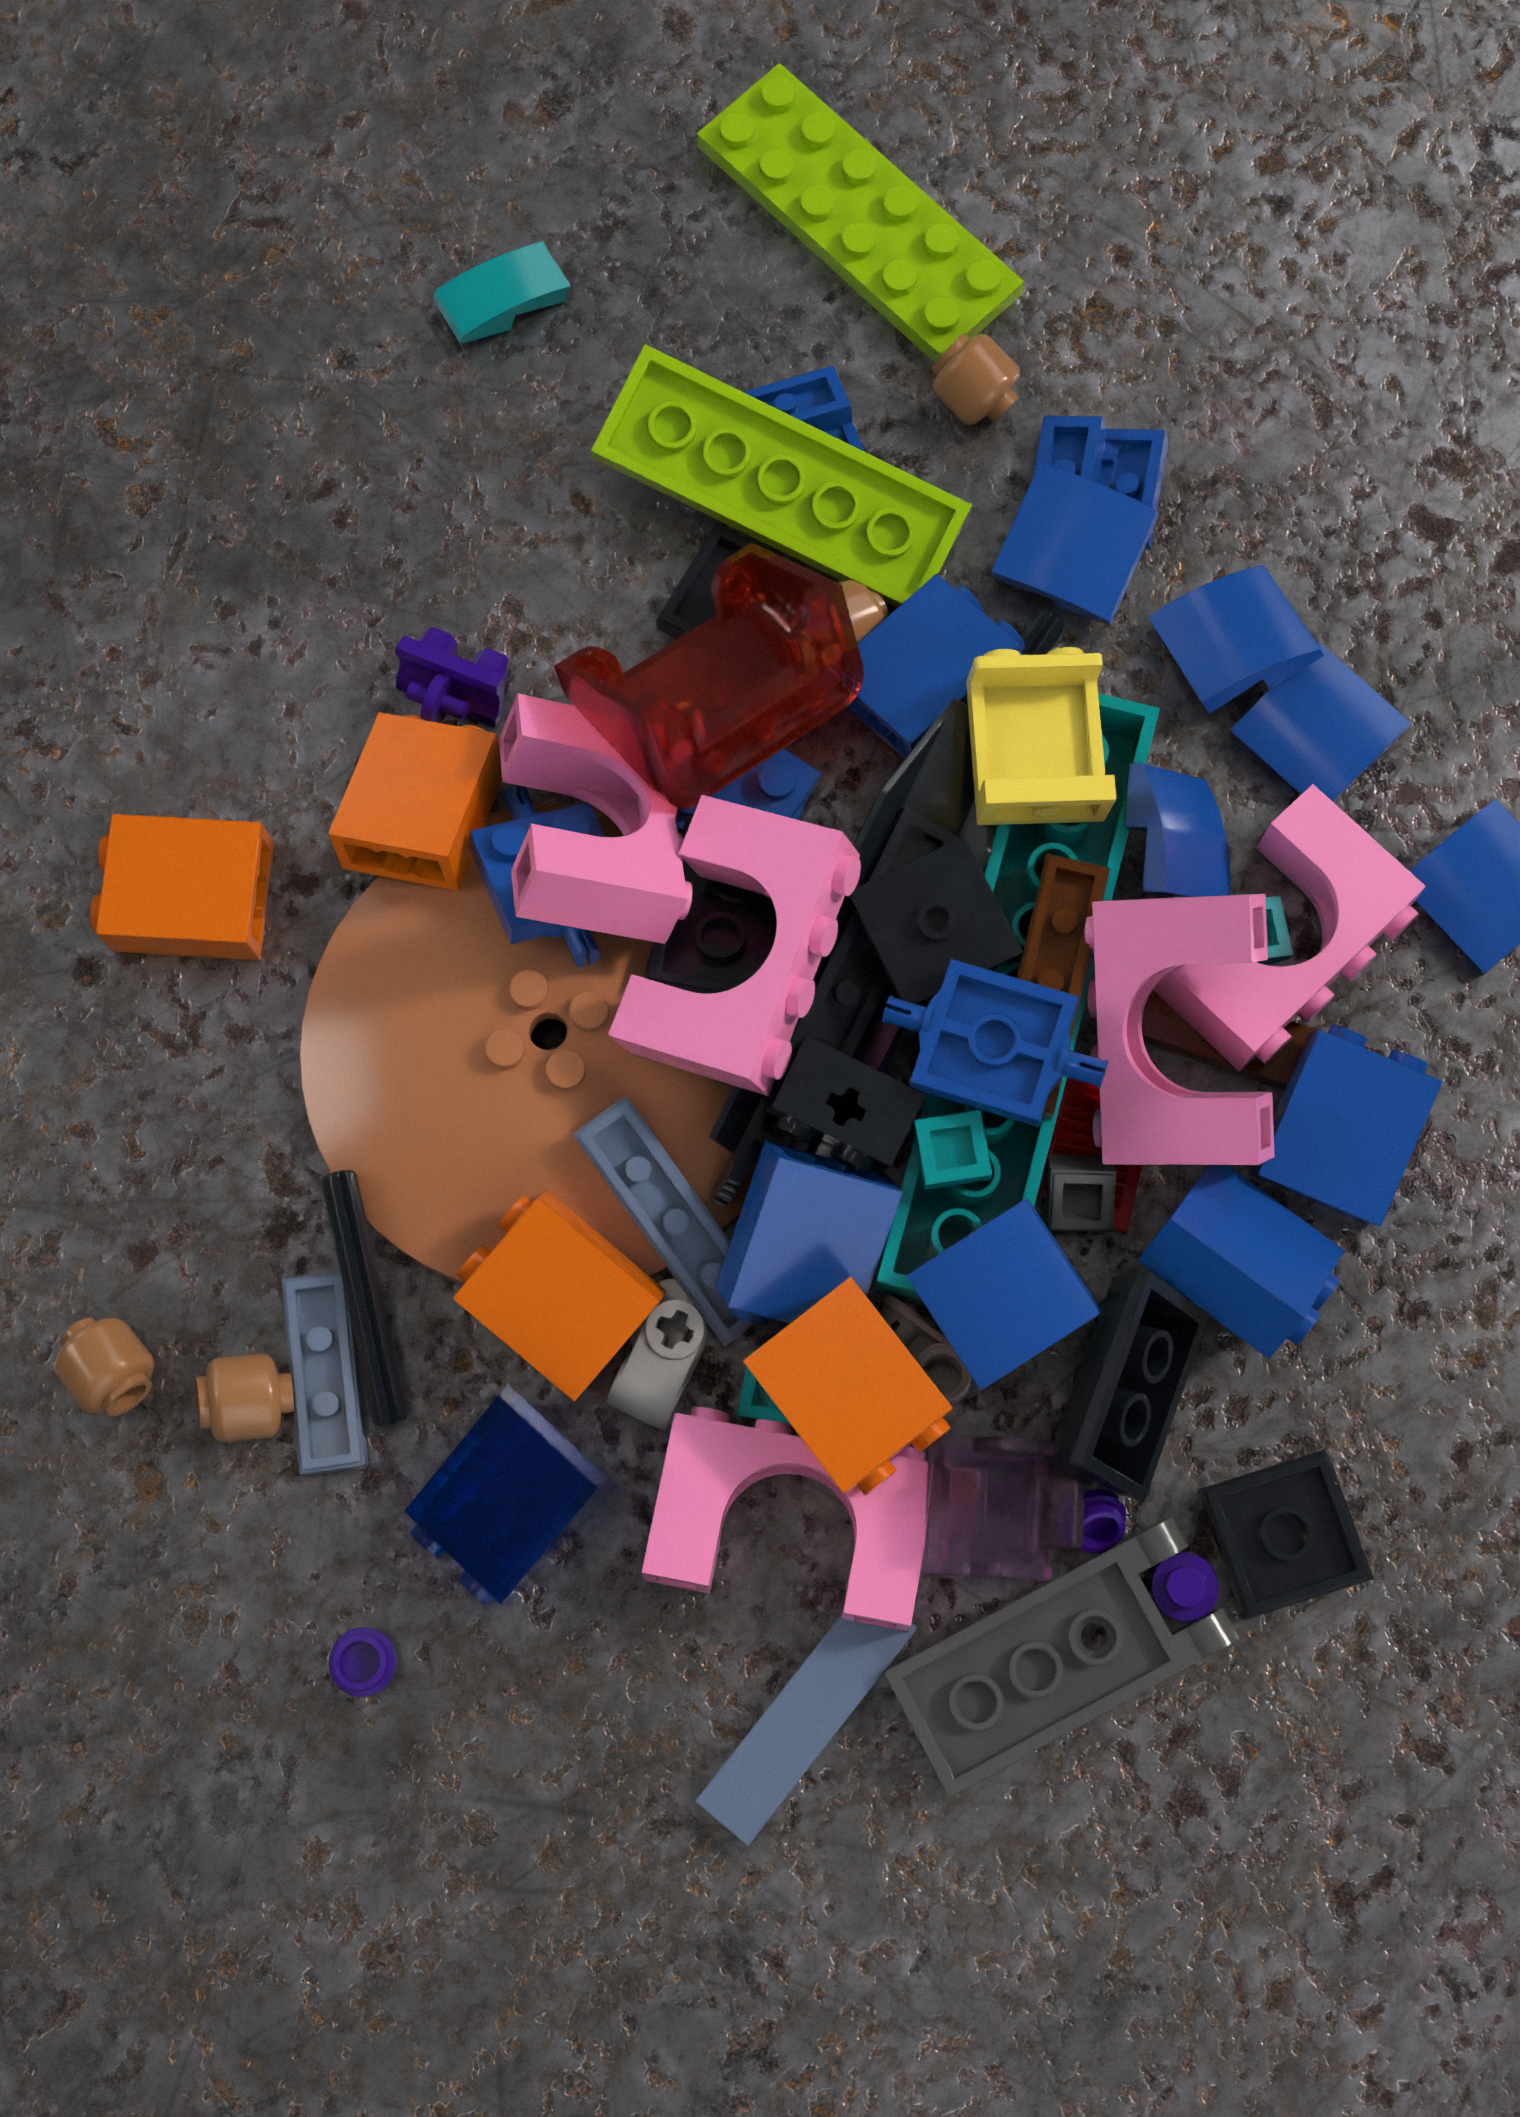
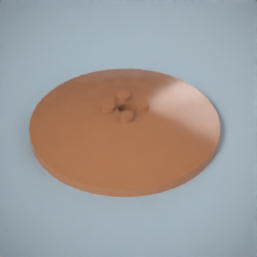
M545 804L536 805L534 808L536 812L540 813L575 805ZM591 806L605 837L623 836L617 825L606 814ZM504 810L489 814L485 827L512 820L509 811ZM472 858L460 891L383 876L377 877L351 906L334 931L318 963L309 989L301 1032L300 1065L302 1090L308 1119L318 1148L331 1173L341 1170H353L356 1173L366 1220L379 1234L402 1253L429 1270L462 1285L465 1282L456 1273L481 1244L490 1252L507 1234L498 1224L523 1195L534 1202L546 1189L652 1279L669 1270L571 1134L617 1100L627 1096L721 1230L725 1232L739 1219L756 1169V1165L750 1163L736 1196L725 1207L711 1201L713 1188L725 1163L733 1153L709 1139L708 1135L733 1085L631 1054L608 1036L631 974L644 978L653 942L589 930L601 955L592 965H588L585 959V967L575 965L573 956L563 937H538L510 944L474 858ZM547 1019L558 1020L567 1027V1036L564 1042L551 1050L540 1049L531 1040L532 1032L536 1025Z

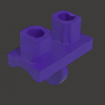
M432 626L418 640L406 636L402 637L395 648V655L399 658L396 689L406 692L407 699L422 704L421 719L441 723L446 714L460 720H464L467 716L496 727L503 716L504 688L508 679L509 659L506 655L486 648L479 650L474 660L470 662L457 656V641L450 633Z

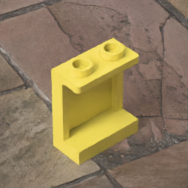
M1075 647L1057 648L1045 655H1020L1018 651L1013 649H996L985 653L983 656L974 658L966 681L977 825L1105 821L1116 801L1114 775H1105L1097 680L1103 669L1102 654L1084 653L1083 650Z

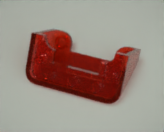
M751 543L728 557L719 565L713 575L711 596L717 614L624 673L616 656L599 646H588L580 649L554 665V668L567 699L657 796L677 808H691L698 805L701 795L712 796L846 708L856 698L862 687L864 669L842 585Z

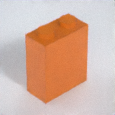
M378 712L328 832L342 869L460 891L473 858L469 848V831L485 827L502 782L500 751L496 733L487 732L473 725L459 727L426 721L417 715L398 716Z
M112 814L109 834H104L99 844V866L104 872L101 894H95L91 903L90 920L92 929L96 931V935L113 952L261 960L274 841L261 822Z
M546 1189L534 1202L523 1195L498 1224L507 1234L492 1252L481 1244L456 1273L465 1284L452 1299L575 1402L658 1305L666 1290Z
M851 1276L743 1360L843 1494L849 1493L858 1486L866 1496L897 1471L890 1460L910 1444L914 1446L918 1453H921L951 1429L944 1417L955 1409Z

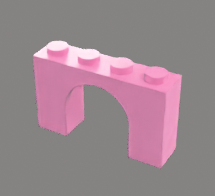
M517 693L499 737L502 782L560 793L585 801L606 814L617 825L623 836L599 837L531 823L511 869L515 917L666 944L677 920H684L690 910L692 885L689 881H685L682 864L683 858L679 855L684 838L678 836L675 818L678 799L677 795L671 793L668 776L671 757L669 752L664 751L660 724Z
M1314 784L1270 823L1256 849L1302 890L1314 905L1322 928V942L1319 954L1300 964L1279 967L1257 962L1184 965L1167 974L1153 989L1239 1072L1256 1056L1264 1064L1273 1058L1291 1039L1292 1036L1285 1028L1300 1015L1307 1023L1312 1020L1335 996L1328 987L1341 974L1349 981H1352L1377 955L1370 946L1382 934H1385L1393 941L1419 914L1411 905L1426 886Z
M701 795L679 855L699 877L754 891L771 898L777 919L773 947L764 964L752 977L737 987L719 993H694L631 974L608 1036L631 1054L770 1096L775 1080H779L784 1076L790 1064L792 1055L790 1040L799 1018L806 1016L813 1003L815 995L813 979L822 956L826 957L830 954L836 942L838 933L836 918L845 896H850L857 886L861 871L860 854L842 831Z
M1266 893L1092 902L1093 916L1087 917L1085 941L1092 948L1091 954H1094L1095 980H1091L1089 984L1087 1000L1091 1017L1097 1019L1098 1044L1093 1046L1090 1056L1109 1061L1100 1088V1109L1095 1111L1093 1118V1138L1095 1145L1098 1148H1102V1164L1260 1165L1274 1158L1272 1092H1198L1183 1088L1170 1081L1156 1068L1147 1053L1142 1035V1017L1148 997L1158 982L1171 971L1184 965L1252 963L1268 960Z
M692 1407L690 1415L674 1413L641 1572L644 1581L710 1594L724 1521L736 1498L750 1485L766 1477L780 1474L801 1475L814 1479L829 1488L844 1505L853 1527V1556L841 1619L908 1632L912 1623L938 1463L924 1461V1451L918 1453L915 1448L907 1446L890 1460L897 1471L866 1496L858 1486L849 1493L843 1494L801 1437L794 1436L795 1429L789 1424L766 1419L756 1420L755 1428L729 1423L730 1415L728 1413L706 1407Z

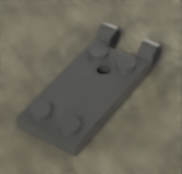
M1173 1516L1143 1530L1106 1552L884 1671L892 1690L949 1798L1193 1664L1215 1654L1240 1638L1223 1607L1209 1612L1203 1618L1192 1621L1171 1634L1138 1574L1189 1546ZM1091 1623L1102 1626L1107 1636L1105 1645L1096 1651L1087 1649L1081 1641L1083 1628Z

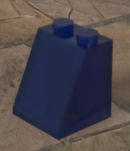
M508 1384L489 1405L404 1512L417 1523L409 1532L410 1535L437 1560L447 1552L464 1569L457 1580L478 1601L487 1606L495 1598L501 1605L509 1606L618 1486Z

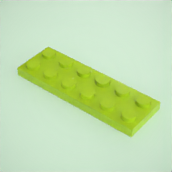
M780 63L697 133V147L934 363L963 333L971 339L1023 294L1024 281Z
M646 344L640 352L591 449L592 459L841 581L854 580L866 586L869 590L877 592L884 602L896 608L903 604L935 574H939L972 504Z

